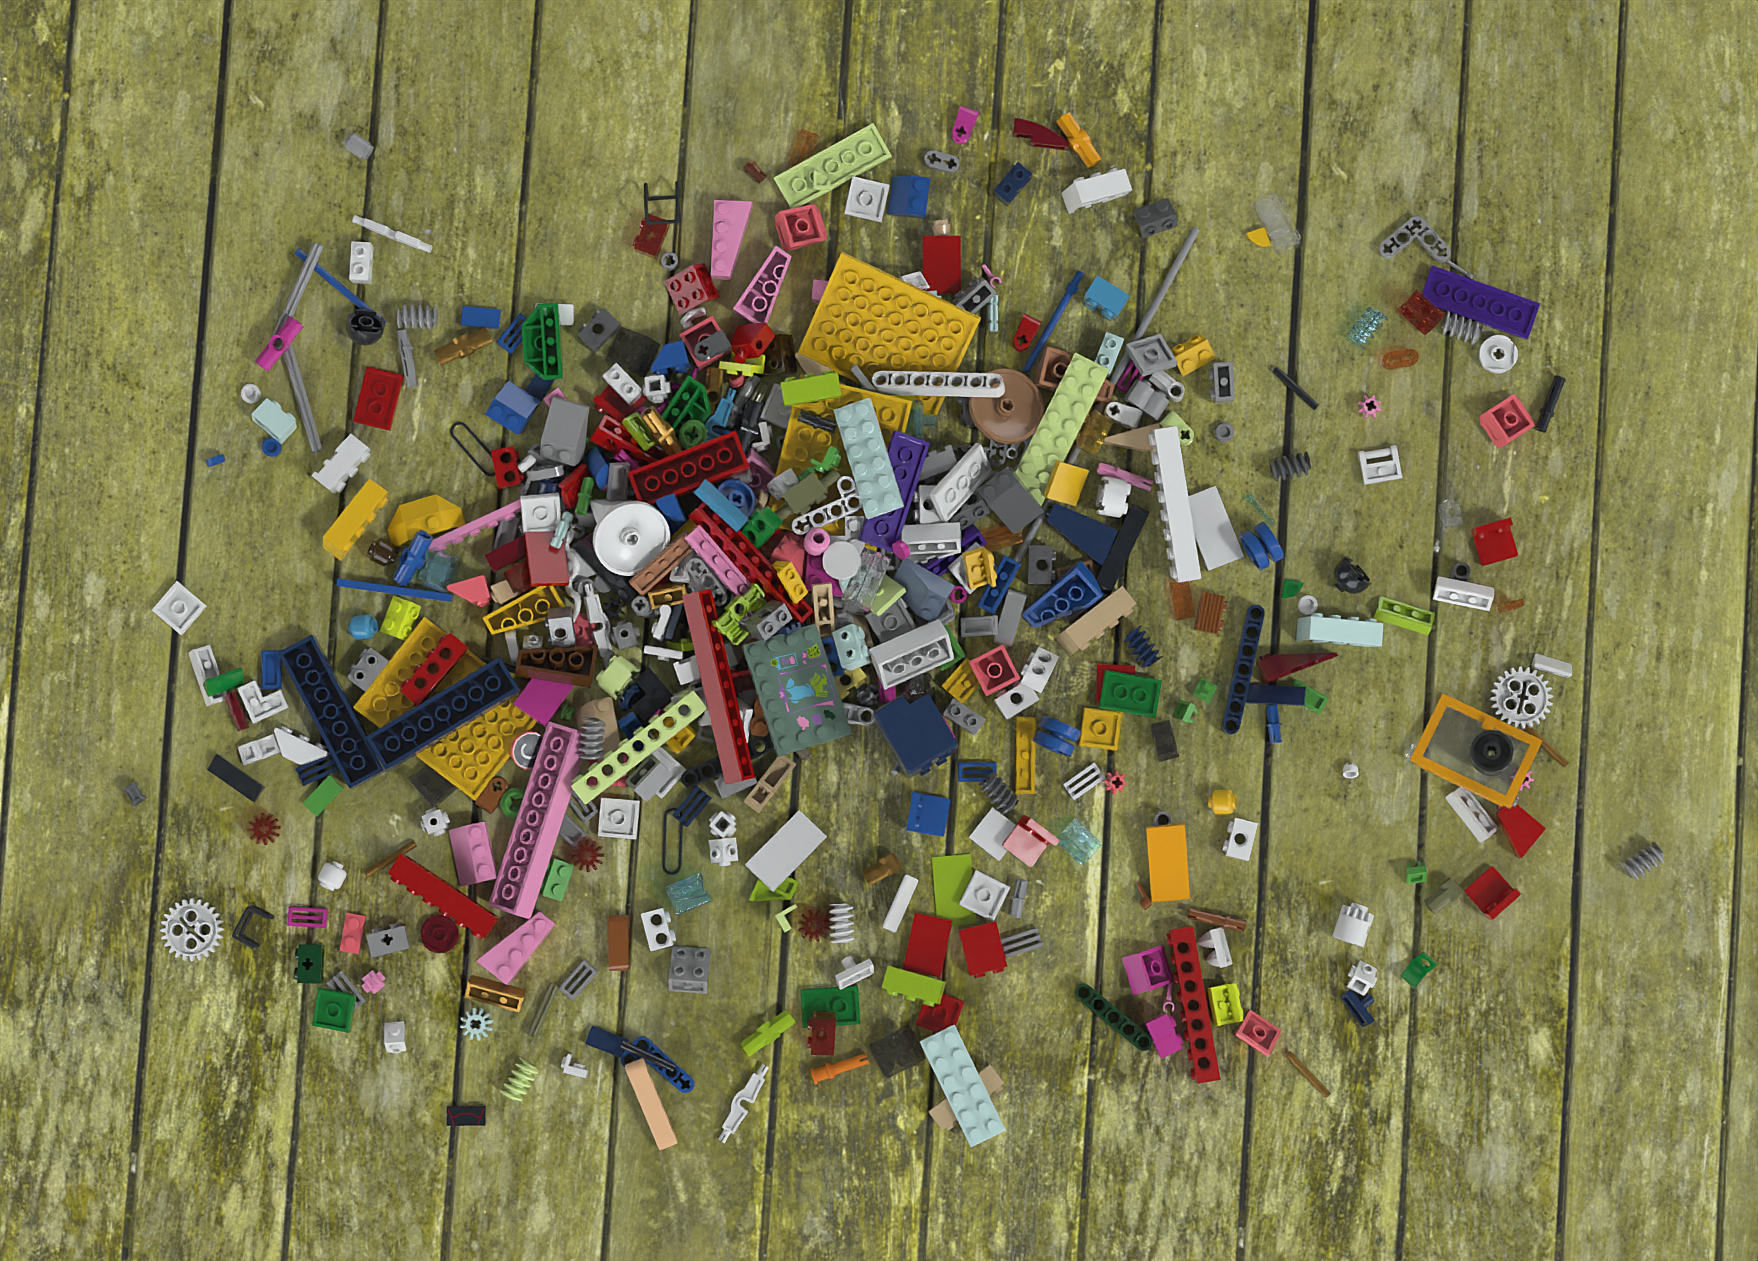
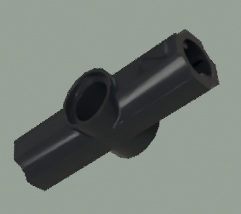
M751 399L747 400L742 417L736 422L734 431L736 430L746 456L751 442L759 432L758 422L764 408L762 403Z

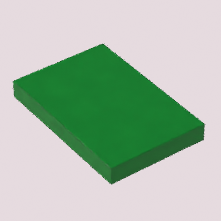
M1105 670L1098 708L1156 718L1162 680Z
M847 986L841 990L839 987L800 989L803 1028L861 1024L858 986Z

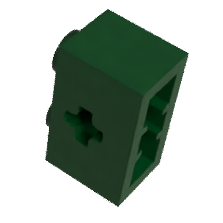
M299 944L298 948L295 949V960H298V968L295 967L294 978L297 979V983L323 984L325 945ZM310 958V962H313V966H310L308 970V966H305V962H308Z

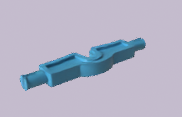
M729 388L725 399H721L715 414L706 422L705 427L708 430V439L705 442L720 437V435L712 431L714 426L722 428L727 426L731 410L734 406L732 400L737 392L733 389L732 391Z

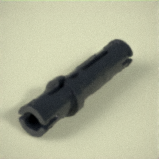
M1557 375L1554 376L1543 408L1539 410L1540 416L1534 427L1535 430L1546 433L1550 419L1554 417L1555 413L1553 411L1566 381L1565 378Z

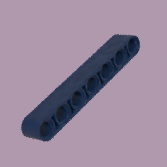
M1252 605L1245 614L1221 723V729L1227 735L1238 732L1241 725L1265 616L1264 608L1260 605ZM1252 609H1257L1260 612L1258 619L1251 617L1250 612ZM1249 627L1254 628L1256 631V635L1253 638L1246 634V630ZM1244 646L1251 648L1252 654L1250 656H1245L1242 653ZM1239 665L1247 667L1248 672L1246 675H1241L1238 672ZM1237 683L1242 684L1244 688L1241 694L1234 691V685ZM1232 702L1239 704L1240 709L1238 712L1230 710ZM1227 721L1235 723L1234 731L1226 729Z

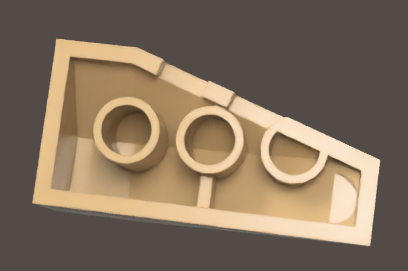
M612 697L592 700L575 711L578 729L581 732H586V729L581 728V725L587 724L586 721L582 720V717L598 718L606 723V726L602 728L605 730V734L602 735L604 742L601 743L604 746L603 750H601L603 756L610 750L615 752L619 749L620 738ZM620 753L617 760L619 763L624 764L623 754ZM603 757L596 759L598 764L604 761ZM605 765L602 771L606 776H609L613 773V767Z

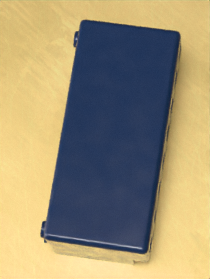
M929 693L909 705L904 696L901 695L874 712V724L905 777L908 779L917 774L921 776L931 771L930 767L934 764L937 766L947 762L946 758L955 753L959 746Z

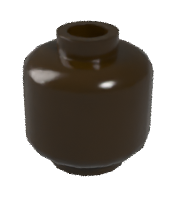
M380 538L377 541L373 540L367 554L370 555L369 557L372 562L385 567L390 562L394 563L398 553L395 552V545Z

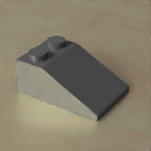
M1011 466L1004 468L977 489L990 508L1014 535L1045 512Z

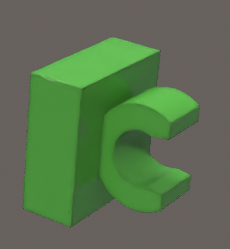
M1201 677L1192 695L1209 704L1218 686Z
M1180 699L1172 717L1186 723H1193L1194 720L1190 719L1192 713L1198 714V710L1195 709L1196 706Z
M1417 861V867H1411L1410 862H1408L1406 868L1407 885L1426 882V866H1422V863Z

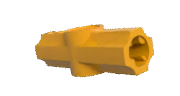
M1070 112L1056 121L1060 130L1065 135L1070 148L1074 153L1078 154L1087 169L1101 161V157L1092 146L1088 134L1083 128L1079 127Z

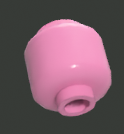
M821 528L811 529L804 538V548L809 554L814 556L823 554L830 544L828 533Z

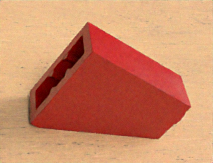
M1513 802L1511 808L1498 805L1496 807L1498 811L1495 815L1515 856L1522 858L1546 828L1515 802Z

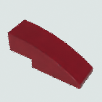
M1015 118L1012 137L1031 139V147L1068 151L1069 143L1051 129L1029 120Z

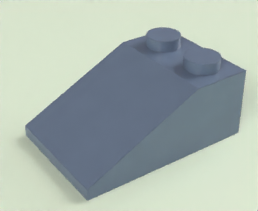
M907 558L902 560L893 578L894 581L905 588L906 592L901 596L917 615L929 622L937 619L955 586Z

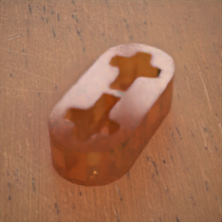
M1414 349L1389 352L1382 358V365L1387 370L1411 367L1417 363L1419 355ZM1408 353H1410V356H1414V359L1411 361L1412 363H1409V360H1402V358L1406 357ZM1389 356H1391L1392 359L1399 360L1397 362H1394L1393 366H1391L1390 363H1386V361L1389 359Z

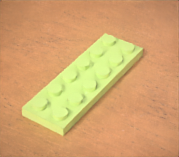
M874 123L779 174L774 177V180L790 209L798 208L831 191L813 190V170L823 173L831 182L833 190L851 180L852 176L857 177L888 160L892 155Z

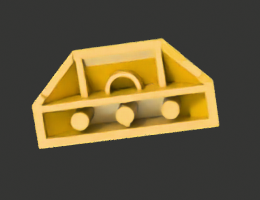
M435 494L399 505L387 531L391 543L396 548L411 543L416 533L420 530L426 531L433 537L453 531L466 525L460 507Z

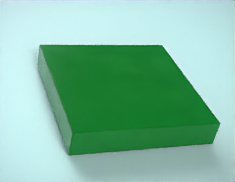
M319 987L312 1026L350 1033L357 994Z

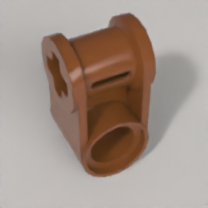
M502 777L492 779L485 790L479 795L475 804L489 814H492L508 789L506 779ZM501 782L500 786L502 789L496 790L497 786L495 783Z

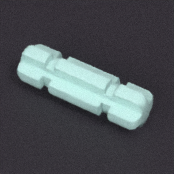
M995 295L988 301V332L998 331V295Z
M569 512L563 513L562 521H560L554 534L555 537H553L550 543L552 547L558 549L561 547L562 539H564L570 526L569 523L573 519V514Z

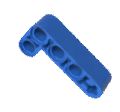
M641 1036L632 1043V1045L638 1047L639 1040H645L648 1043V1048L645 1051L652 1054L660 1053L662 1059L676 1065L677 1073L675 1076H669L665 1068L648 1060L646 1061L680 1092L688 1093L695 1087L693 1077L646 1036ZM625 1051L622 1054L620 1061L622 1066L625 1067L626 1063L624 1059L626 1055H633L635 1061L641 1059L642 1057H639L629 1051ZM680 1073H683L684 1075L681 1076V1078L684 1081H686L687 1079L690 1080L689 1085L691 1087L682 1088L683 1083L680 1080H678L676 1083L674 1079H676L680 1075Z

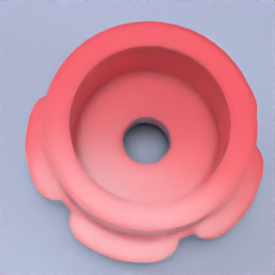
M738 371L737 375L731 374L728 378L730 387H735L736 389L743 387L747 377L742 375L741 371Z

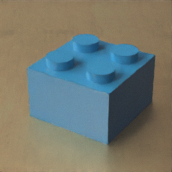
M1097 276L1086 292L1083 301L1087 308L1093 311L1095 309L1102 313L1101 316L1105 319L1116 321L1130 295Z

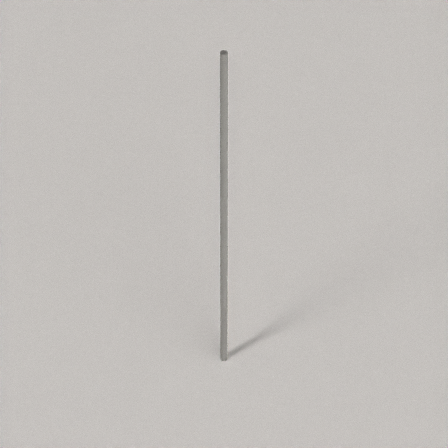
M1192 228L1131 342L1141 340L1200 231L1197 228ZM1127 350L1110 379V382L1115 386L1131 359ZM1097 403L1066 463L1074 464L1106 403ZM1045 499L1042 505L1045 512L1035 518L1013 560L1021 562L1049 506H1051L1054 500Z

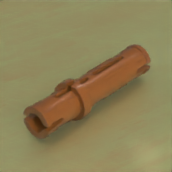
M1192 907L1189 909L1187 918L1217 925L1225 930L1228 928L1241 932L1245 931L1247 920L1233 918L1228 914L1225 916Z

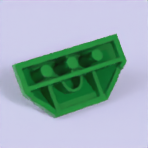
M558 303L538 304L521 325L524 364L543 380L563 379V350Z
M688 375L661 416L664 421L672 426L678 441L680 428L685 422L698 420L705 423L712 413L705 386ZM695 432L691 434L688 433V435H690V437H692L694 440L697 434Z

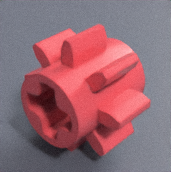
M1114 770L1113 775L1107 772L1106 775L1108 777L1106 780H1102V782L1106 783L1105 790L1112 789V794H1116L1117 790L1124 792L1123 786L1128 784L1123 779L1126 775L1121 774L1118 776L1119 772L1117 770ZM1112 780H1117L1118 784H1112Z

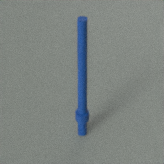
M300 248L295 252V255L305 262L308 255ZM317 261L314 268L315 272L359 309L372 310L322 268Z
M1078 270L1071 283H1068L1063 298L1023 367V371L1029 373L1072 295L1076 294L1077 286L1084 276L1083 272Z

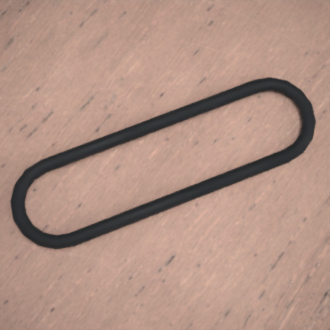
M456 422L450 429L452 438L486 476H495V472L487 473L454 436V427L463 425L492 458L491 452L465 423Z
M670 808L664 814L662 867L669 875L677 874L682 865L683 824L680 822L679 866L674 872H669L665 867L667 814L670 811H676L677 808Z

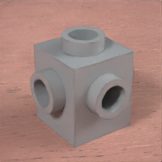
M627 620L616 623L611 637L613 643L618 644L619 650L623 651L638 646L637 637L640 635L637 626H633L631 622L627 623ZM624 632H628L627 637H622Z

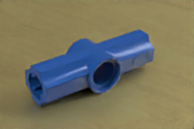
M420 530L417 532L409 548H404L401 553L400 564L393 575V580L401 586L408 585L416 570L421 569L424 565L425 553L433 541L432 536L426 531Z

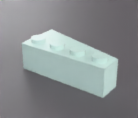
M1311 613L1309 617L1297 619L1296 641L1299 642L1312 640V643H1329L1330 641L1331 644L1338 645L1349 643L1351 646H1382L1383 623H1377V619L1359 621L1358 617H1347V620L1341 619L1339 615H1329V618H1325L1320 613Z

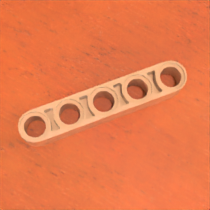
M641 1058L626 1064V1072L659 1150L678 1144L644 1059Z

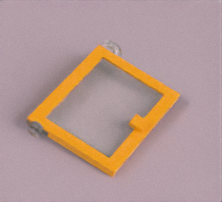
M1442 693L1418 744L1411 743L1404 759L1495 804L1510 809L1511 806L1516 807L1520 799L1517 794L1543 740ZM1488 730L1500 731L1507 735L1514 749L1512 762L1508 769L1494 776L1484 775L1477 771L1470 759L1473 740L1477 735ZM1494 751L1488 752L1489 756H1491L1492 754L1495 756Z

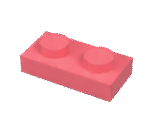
M346 913L340 951L360 954L366 916Z

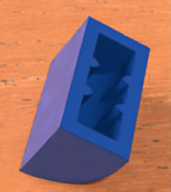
M595 446L587 456L586 465H588V470L599 489L602 490L608 484L611 462Z
M674 493L656 500L658 507L669 520L678 523L687 521L681 504Z

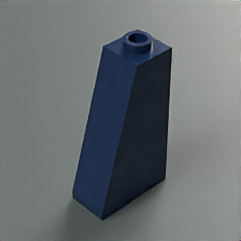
M1054 503L1053 507L1049 506L1045 517L1048 518L1046 523L1087 557L1092 559L1098 566L1102 567L1118 530Z

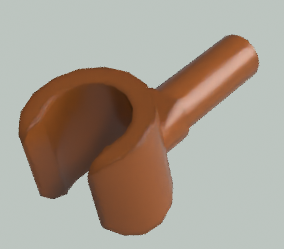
M1138 882L1136 886L1143 897L1139 904L1144 910H1147L1152 905V902L1144 892L1141 883Z

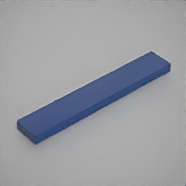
M337 578L336 584L340 587L452 602L454 594Z

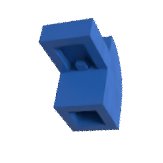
M633 711L617 722L629 740L635 736L633 733L643 726ZM635 741L633 743L637 752L643 750V742Z

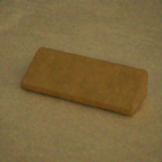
M471 975L464 998L520 1013L526 990Z

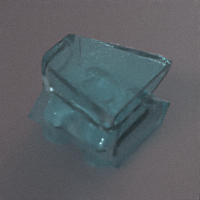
M702 872L665 887L677 916L714 901L704 889L705 878Z

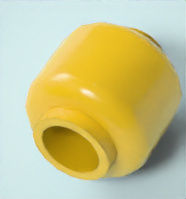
M1230 789L1214 790L1212 797H1208V806L1217 815L1231 814L1234 809H1237V796Z

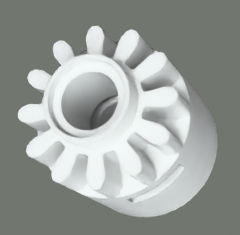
M1353 902L1351 906L1342 905L1332 937L1364 947L1374 915L1367 913V907Z

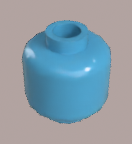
M369 614L353 616L350 623H348V632L356 640L373 638L378 631L377 620Z

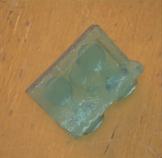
M1076 818L1056 837L1060 840L1058 842L1060 847L1065 849L1081 865H1084L1103 845Z

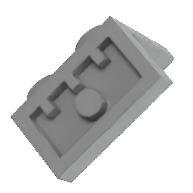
M673 946L669 971V991L707 994L711 950L707 948Z

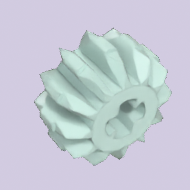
M472 1008L473 1015L466 1011L465 1014L468 1018L461 1017V1020L466 1022V1024L460 1025V1028H467L463 1033L464 1036L470 1032L469 1039L473 1040L476 1034V1038L479 1041L481 1040V1034L485 1038L488 1037V1033L485 1030L492 1031L493 1028L487 1026V1024L493 1023V1020H486L490 1013H486L483 1016V1008L479 1010L478 1014L477 1009ZM473 1020L481 1021V1024H479L481 1026L480 1029L478 1027L473 1028Z

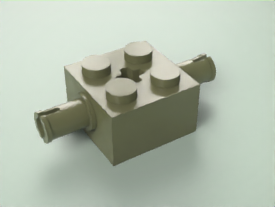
M835 468L821 478L817 477L814 472L782 495L786 500V504L774 513L782 521L792 513L796 515L807 514L812 510L810 506L814 503L819 505L827 499L826 495L829 493L827 487L841 478Z

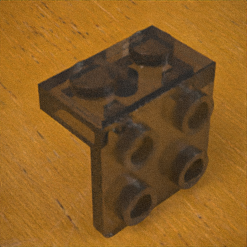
M621 327L606 356V361L613 365L617 363L621 368L629 370L638 377L645 379L644 377H646L660 344L648 336Z
M908 1024L869 1045L886 1078H890L926 1059L923 1049L919 1046L915 1034Z

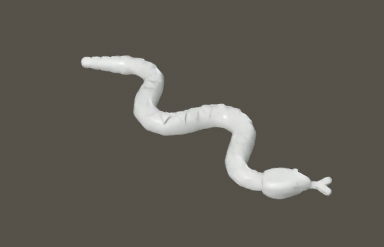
M571 523V528L564 537L565 554L572 561L573 567L568 573L570 583L568 586H565L568 595L575 601L572 614L573 621L575 622L580 612L581 599L579 593L573 589L572 581L580 571V560L569 547L574 536L572 529L575 528Z

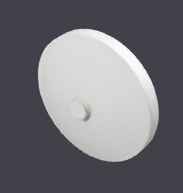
M640 501L623 502L610 508L599 519L593 534V547L600 562L611 572L624 576L636 575L664 550L670 542L669 526L663 515L654 506Z

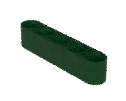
M1084 983L1076 986L1074 991L1076 998L1133 1046L1141 1051H1147L1151 1048L1152 1038L1091 986ZM1081 987H1087L1089 990V994L1085 998H1081L1078 994V990ZM1097 999H1101L1104 1003L1101 1010H1095L1093 1007V1003ZM1111 1012H1117L1119 1016L1118 1020L1114 1023H1111L1108 1019V1015ZM1127 1024L1133 1026V1032L1130 1035H1125L1123 1032V1028ZM1146 1037L1148 1045L1143 1048L1138 1045L1139 1038Z

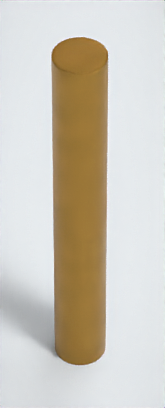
M1526 724L1524 730L1528 734L1543 740L1541 746L1560 765L1566 767L1569 761L1533 727L1529 728Z
M412 840L365 870V874L368 877L372 876L397 860L400 854H406L417 847L416 842Z
M1291 1051L1285 1055L1325 1098L1331 1094Z

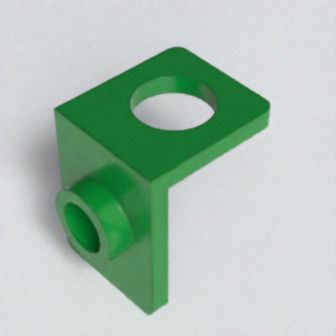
M1422 952L1410 962L1400 976L1412 988H1415L1425 975L1437 966V963L1425 952ZM1421 959L1427 960L1430 966L1425 965Z

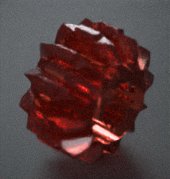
M261 813V819L255 815L254 819L256 822L249 821L253 828H249L248 832H254L250 839L257 838L256 844H260L263 840V844L268 845V839L271 843H274L273 835L276 837L280 836L279 833L275 832V830L281 829V826H275L279 820L277 818L272 820L273 814H269L266 818V814ZM263 824L268 827V831H265L266 834L260 831Z
M586 839L585 846L582 842H578L580 850L576 847L573 848L578 854L571 855V858H578L573 864L576 866L581 863L580 871L584 869L585 865L586 871L590 872V865H592L594 870H597L598 868L595 863L603 864L601 860H598V857H604L603 853L598 854V851L602 850V846L595 849L596 841H593L590 846L589 840ZM585 851L588 853L592 852L593 856H590L592 857L590 861L583 859Z
M808 910L810 917L808 918L805 914L801 915L806 921H798V924L804 925L798 931L805 930L806 933L802 935V938L809 934V942H812L813 936L819 942L818 934L826 938V934L822 931H830V928L824 927V924H829L830 921H822L826 917L825 913L819 918V910H816L815 916L812 915L811 910ZM812 920H816L817 925H820L818 930L815 929V932L811 931V927L808 926L809 922L813 923Z

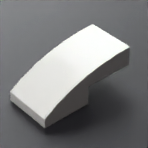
M275 734L238 747L243 765H248L281 753Z

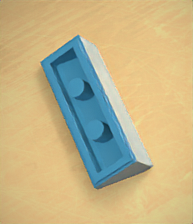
M706 479L695 490L694 493L736 532L748 520L746 515Z

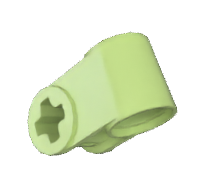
M1171 410L1159 423L1160 427L1177 426L1180 445L1187 446L1191 444L1194 438L1193 430L1179 415ZM1188 432V433H1189V436H1188L1189 440H1187L1186 438H1185L1184 440H1182V439H1181V437H1182V434H1181V433L1186 434V433Z

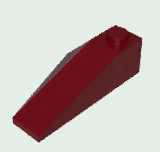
M1337 652L1276 654L1271 656L1268 653L1260 656V661L1256 662L1263 682L1266 684L1335 658L1338 654Z

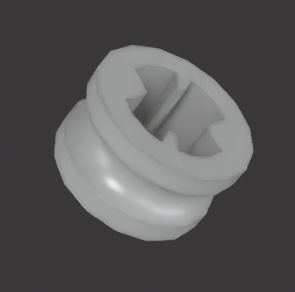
M667 252L661 258L662 266L666 270H674L678 266V257L673 252ZM673 257L675 263L667 266L666 258Z

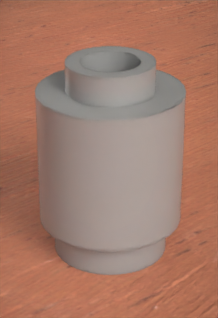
M356 133L350 134L344 142L346 145L345 149L360 159L364 158L367 160L374 149L369 141Z

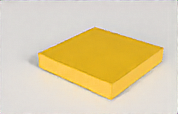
M1056 460L1043 496L1076 506L1089 470Z
M1084 707L1079 746L1117 751L1122 712Z

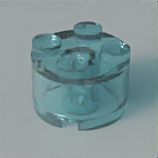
M439 550L428 551L425 559L427 563L425 568L420 571L419 580H422V584L425 587L447 593V585L453 584L456 579L458 567H455L456 562L459 563V558Z

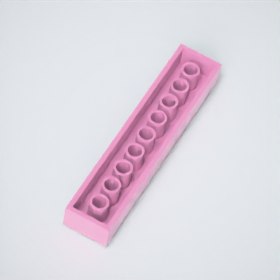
M548 721L488 906L524 918H531L573 790L571 787L573 785L572 780L577 777L583 758L578 756L584 754L579 748L585 747L584 744L580 743V740L586 738L580 735L581 731Z

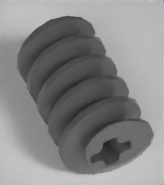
M1307 451L1304 452V456L1301 453H1297L1296 458L1293 454H1290L1289 460L1286 456H1282L1281 461L1278 457L1274 458V463L1269 459L1270 471L1276 482H1278L1279 476L1286 480V474L1291 479H1293L1294 473L1301 477V471L1308 476V472L1311 469Z
M992 772L979 783V786L983 785L980 791H988L985 796L986 798L993 796L991 803L998 802L995 808L999 809L1002 807L1003 809L1000 814L1003 815L1017 805L1019 802L1017 800L1018 796L1012 794L1013 791L1010 788L1007 789L1008 785L1002 783L1003 779L1001 777L997 778L998 774L996 772Z

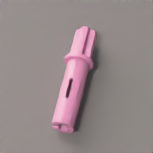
M1102 462L1099 463L1097 473L1127 480L1128 484L1149 492L1151 486L1143 484V482L1152 485L1154 481L1122 470L1119 466L1116 468Z

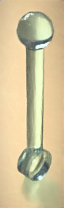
M1248 494L1246 501L1251 502L1268 521V525L1273 526L1275 520L1270 518L1253 500L1252 494Z

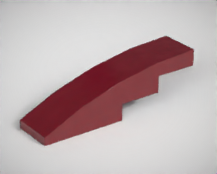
M524 536L485 555L494 573L526 557Z

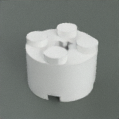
M1103 476L1101 481H1104L1103 486L1099 485L1096 507H1099V510H1096V514L1120 518L1128 510V503L1125 502L1127 495L1130 494L1131 484H1128L1127 480Z

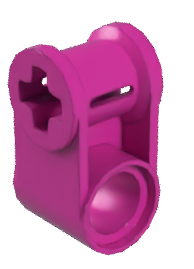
M960 106L952 130V138L955 143L962 145L968 141L977 121L979 111ZM960 131H963L964 134H962L961 137H959L958 133H960Z

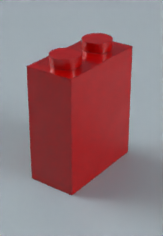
M996 921L958 931L969 976L974 975L975 979L986 976L985 972L992 971L993 974L1004 971L1007 963Z

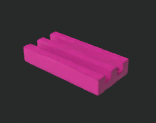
M1133 360L1115 386L1126 394L1129 391L1128 387L1139 372L1136 368L1126 385H1121L1134 366ZM1140 375L1138 380L1141 381L1145 376L1142 377Z
M289 907L287 926L327 928L328 909ZM293 911L322 912L323 916L294 915ZM292 918L322 920V924L292 922Z

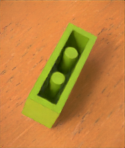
M834 370L824 371L820 376H815L814 373L803 375V379L796 380V377H789L784 379L785 382H781L785 407L842 397L838 372L834 373Z
M887 966L882 988L886 989L887 994L897 996L898 993L905 995L904 999L915 1001L916 998L922 999V1004L934 1007L935 1003L940 1004L946 982Z

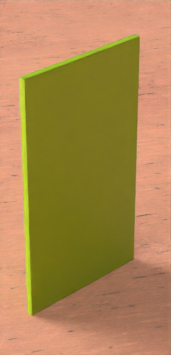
M971 854L932 857L936 916L952 920V926L977 924L976 913L959 905L973 877Z

